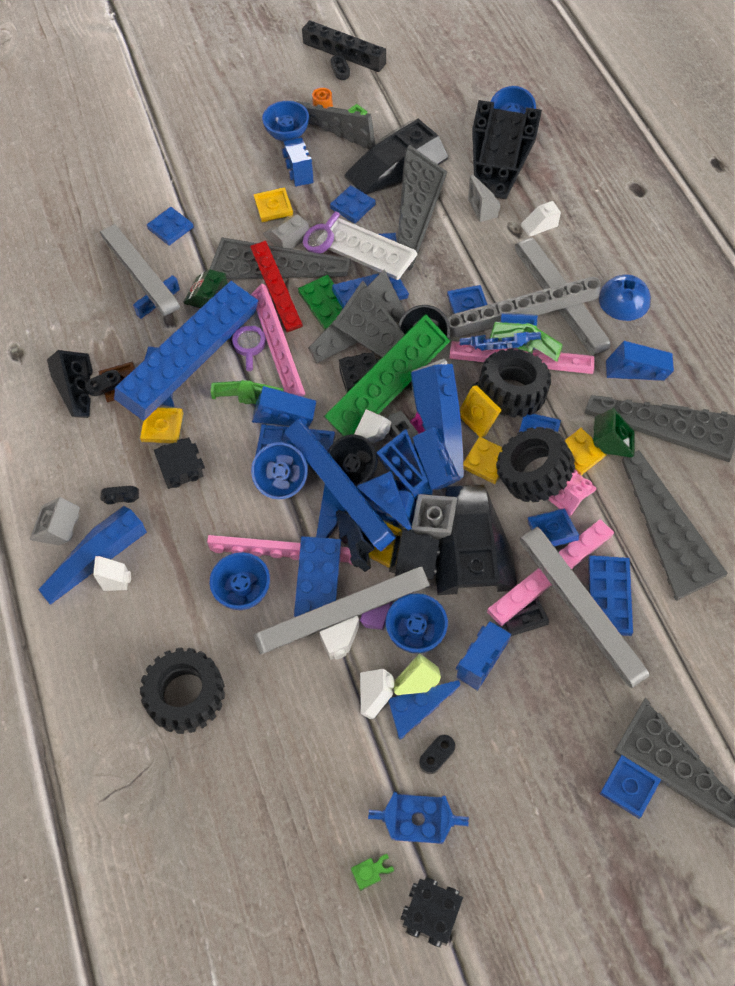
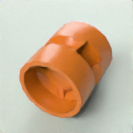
M317 88L313 91L314 107L317 105H322L326 109L333 107L331 90L328 88Z

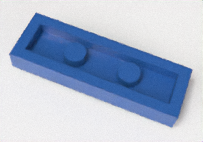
M173 275L163 281L164 285L173 295L180 290L178 280ZM147 295L133 304L136 315L140 319L157 308Z

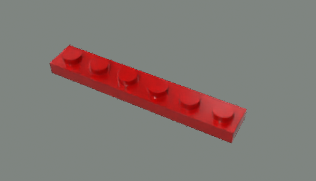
M266 240L251 245L252 254L286 333L303 327Z

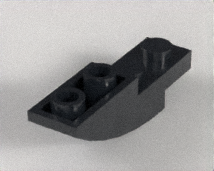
M337 510L336 523L339 527V538L348 545L351 563L366 572L371 569L369 553L374 550V546L352 517L341 510Z

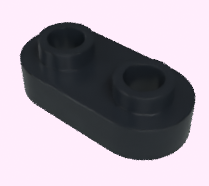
M341 55L333 56L330 61L336 78L339 80L348 79L350 77V68L346 59Z
M110 370L89 379L85 387L89 395L96 397L115 389L122 379L119 372Z
M135 486L107 487L100 491L101 501L108 505L118 502L133 503L139 498V489Z
M440 735L424 751L419 761L420 768L424 773L435 774L453 755L455 741L452 737ZM446 742L449 747L444 749L440 744ZM432 758L434 764L429 765L426 760Z

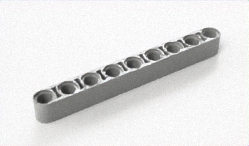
M116 224L100 231L105 243L164 317L180 309L173 294Z
M530 237L515 244L516 253L543 290L567 283L534 238ZM582 303L558 310L592 356L610 349L608 337Z
M588 277L450 315L447 318L450 324V336L460 337L493 328L494 322H501V313L540 315L595 300L600 294V280L597 277Z
M536 527L522 536L520 542L623 681L630 688H633L648 678L649 672L542 530Z
M418 567L254 634L253 637L261 655L398 600L405 595L425 589L430 584L423 567Z

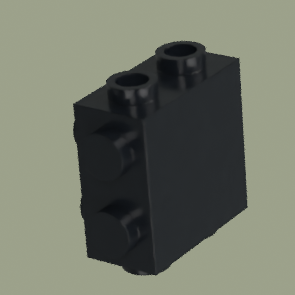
M374 352L338 359L339 371L346 393L379 361L378 358L375 359Z
M190 437L179 439L174 443L162 445L154 449L168 489L177 488L182 484L197 481L199 478L204 477L202 469H205L202 458H197L196 454H199L196 443H191Z
M403 529L396 533L389 572L398 576L418 567H423L427 579H433L437 571L435 566L436 558L440 553V547H438L439 540L433 539V536L428 534H415V531L411 529Z
M425 877V880L419 879L418 884L413 883L409 893V897H412L409 907L405 905L400 919L404 921L405 933L416 938L422 935L429 938V944L441 948V945L447 946L463 897L459 895L460 891L449 886L446 889L437 886V881Z

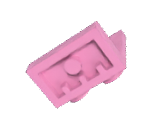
M576 470L572 473L573 476L570 482L567 481L565 489H561L558 491V495L555 497L552 495L548 499L559 509L565 508L568 516L574 513L584 498L594 493L597 489L590 480L583 478Z

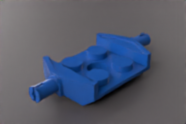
M541 332L514 333L513 337L502 338V341H499L498 338L486 339V335L460 338V346L471 345L475 350L478 348L481 351L518 348L523 344L526 345L530 340H541Z
M397 792L393 793L385 810L369 809L368 819L385 822L391 840L443 844L451 827H454V825L468 827L469 816L453 815L446 796L397 794ZM418 813L423 815L425 818L422 825H415L412 822L413 815Z

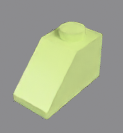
M419 653L394 680V693L396 695L428 692L431 687H435L440 681L439 667Z

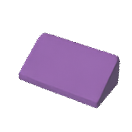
M393 602L363 613L360 622L365 628L383 630L387 613Z

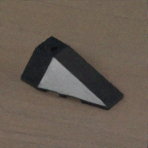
M57 350L47 359L50 376L71 416L88 418L90 417L91 398L85 385L93 372L89 353Z

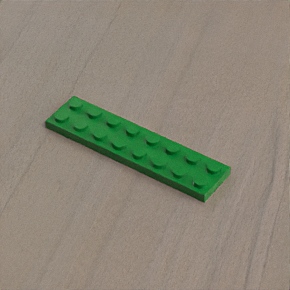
M424 315L323 417L342 436L354 434L365 410L379 414L412 381L411 371L428 365L450 340L427 315Z

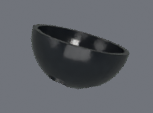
M432 305L412 307L402 316L398 325L401 331L406 334L424 315H427L448 339L450 338V324L446 315Z
M356 434L346 435L337 439L328 449V453L356 487L373 479L378 467V457L374 446L365 437Z

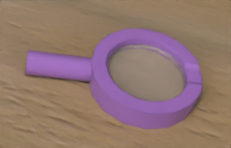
M335 211L326 224L315 225L305 233L303 244L308 252L320 254L332 245L334 234L331 227L340 216L338 212Z
M243 326L233 334L232 341L236 352L246 356V370L252 371L253 356L259 354L265 348L266 338L260 328L256 326Z

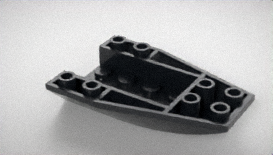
M478 101L472 128L474 176L494 194L495 198L507 199L536 141L542 110L526 107L525 113L494 109V102Z
M418 118L385 135L344 176L358 190L367 195L403 182L405 150L409 145L437 165L448 160V155L439 135Z
M485 485L446 487L445 496L457 497V504L451 535L439 539L438 547H440V553L435 563L437 567L435 574L437 595H453L458 593V588L497 586V592L511 591L517 586L513 552Z

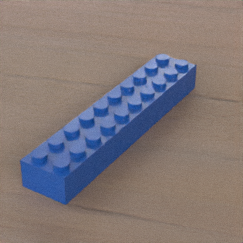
M230 281L115 387L114 400L141 420L147 419L255 314L259 300Z

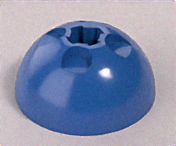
M508 86L500 89L490 101L494 102V109L525 113L526 107L536 109V102L532 94L519 86Z
M280 101L270 105L264 111L262 120L266 131L273 138L279 141L297 139L303 135L309 123V113L298 102Z
M622 274L611 278L604 284L599 294V304L603 311L618 320L632 321L639 319L650 308L651 295L649 288L643 280L634 275Z
M276 442L263 447L256 454L251 466V476L254 485L263 495L272 499H287L297 494L303 488L308 476V466L305 457L296 447L288 443Z
M244 552L230 554L221 559L213 568L210 575V589L215 599L224 607L232 610L250 609L259 604L268 592L270 585L269 570L266 564L253 554Z
M405 595L392 604L386 616V628L390 639L397 647L409 653L419 654L431 651L441 643L447 632L448 619L444 608L437 600L428 595Z

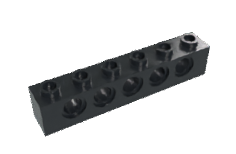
M311 20L302 28L303 44L334 56L341 55L347 61L376 72H380L386 65V48Z

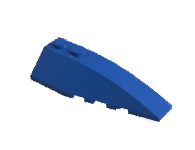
M453 364L432 365L411 372L415 405L423 421L424 430L432 427L438 429L459 477L462 479L464 478L462 430Z
M126 506L121 507L92 528L38 590L51 605L94 573L95 556L111 560L145 535L147 531L143 523L131 509Z

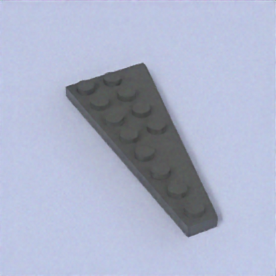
M409 145L405 150L397 243L416 250L418 255L447 171ZM416 257L408 266L407 270H411L413 268Z
M221 238L210 266L211 270L226 273L227 279L263 278L250 248L251 245L257 243ZM268 245L282 278L348 275L351 265V259Z
M596 395L590 396L584 413L594 417L615 408L635 431L726 462H730L735 449V415L728 414V412L715 413L709 412L708 409L699 411L689 409V407L662 404V406L651 405L650 402H644V404L635 403L628 399L626 401L612 399V397Z
M640 450L636 451L633 457H623V466L628 479L631 480L634 495L638 498L641 513L644 514L646 519V526L655 549L657 548L661 558L660 562L666 571L667 581L669 585L671 584L675 600L678 601L726 577L727 571Z

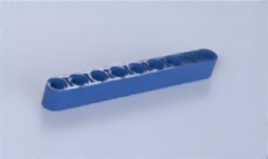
M298 418L285 430L286 435L303 454L311 467L371 543L382 552L396 539V536L307 425Z

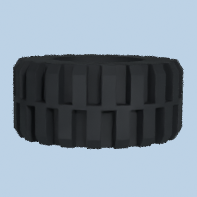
M509 348L506 351L502 349L497 351V353L494 352L484 361L478 387L501 409L500 415L505 416L506 414L514 418L516 416L525 417L527 414L536 413L545 403L551 385V373L544 362L542 363L538 356H533V353L529 351L527 353L523 352L522 349L514 350V348ZM504 380H515L525 386H515Z
M544 427L528 428L525 432H518L517 436L511 437L508 440L509 442L503 445L502 452H499L497 458V474L510 494L516 499L524 502H530V500L532 502L546 501L550 496L554 495L555 497L558 495V491L561 489L564 490L567 486V481L570 482L573 476L572 473L575 470L574 456L564 438L553 429H544ZM548 457L545 463L538 469L524 472L525 468L532 461Z
M176 648V652L171 653L168 650L164 652L165 656L162 658L157 656L154 659L155 664L153 666L148 665L146 668L147 676H142L141 683L143 686L140 687L142 705L151 719L166 731L172 732L175 730L177 734H184V730H188L189 733L196 732V727H206V721L209 719L213 721L216 718L215 711L221 710L223 705L221 700L225 698L223 690L225 687L224 681L214 661L211 658H207L206 654L202 651L196 653L193 648H188L187 651H184L183 648ZM182 675L199 677L202 682L200 694L192 703L182 707H173L165 702V690L172 680Z

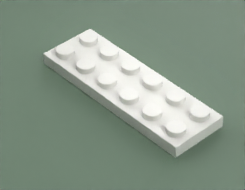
M338 218L331 227L334 241L328 250L378 272L385 269L387 275L396 280H399L417 256L416 250ZM324 232L317 241L319 245L326 240L327 232Z

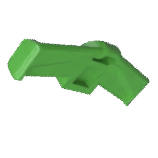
M494 322L489 338H498V340H502L505 337H513L514 333L541 332V340H530L526 345L523 344L517 349L532 353L534 348L558 362L563 344L538 329L537 326L529 323Z
M246 380L211 383L212 399H216V397L238 396L240 403L256 404L263 386L283 391V388Z

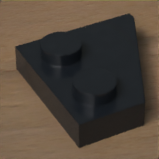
M537 597L508 620L505 626L507 631L511 633V636L549 625V619Z

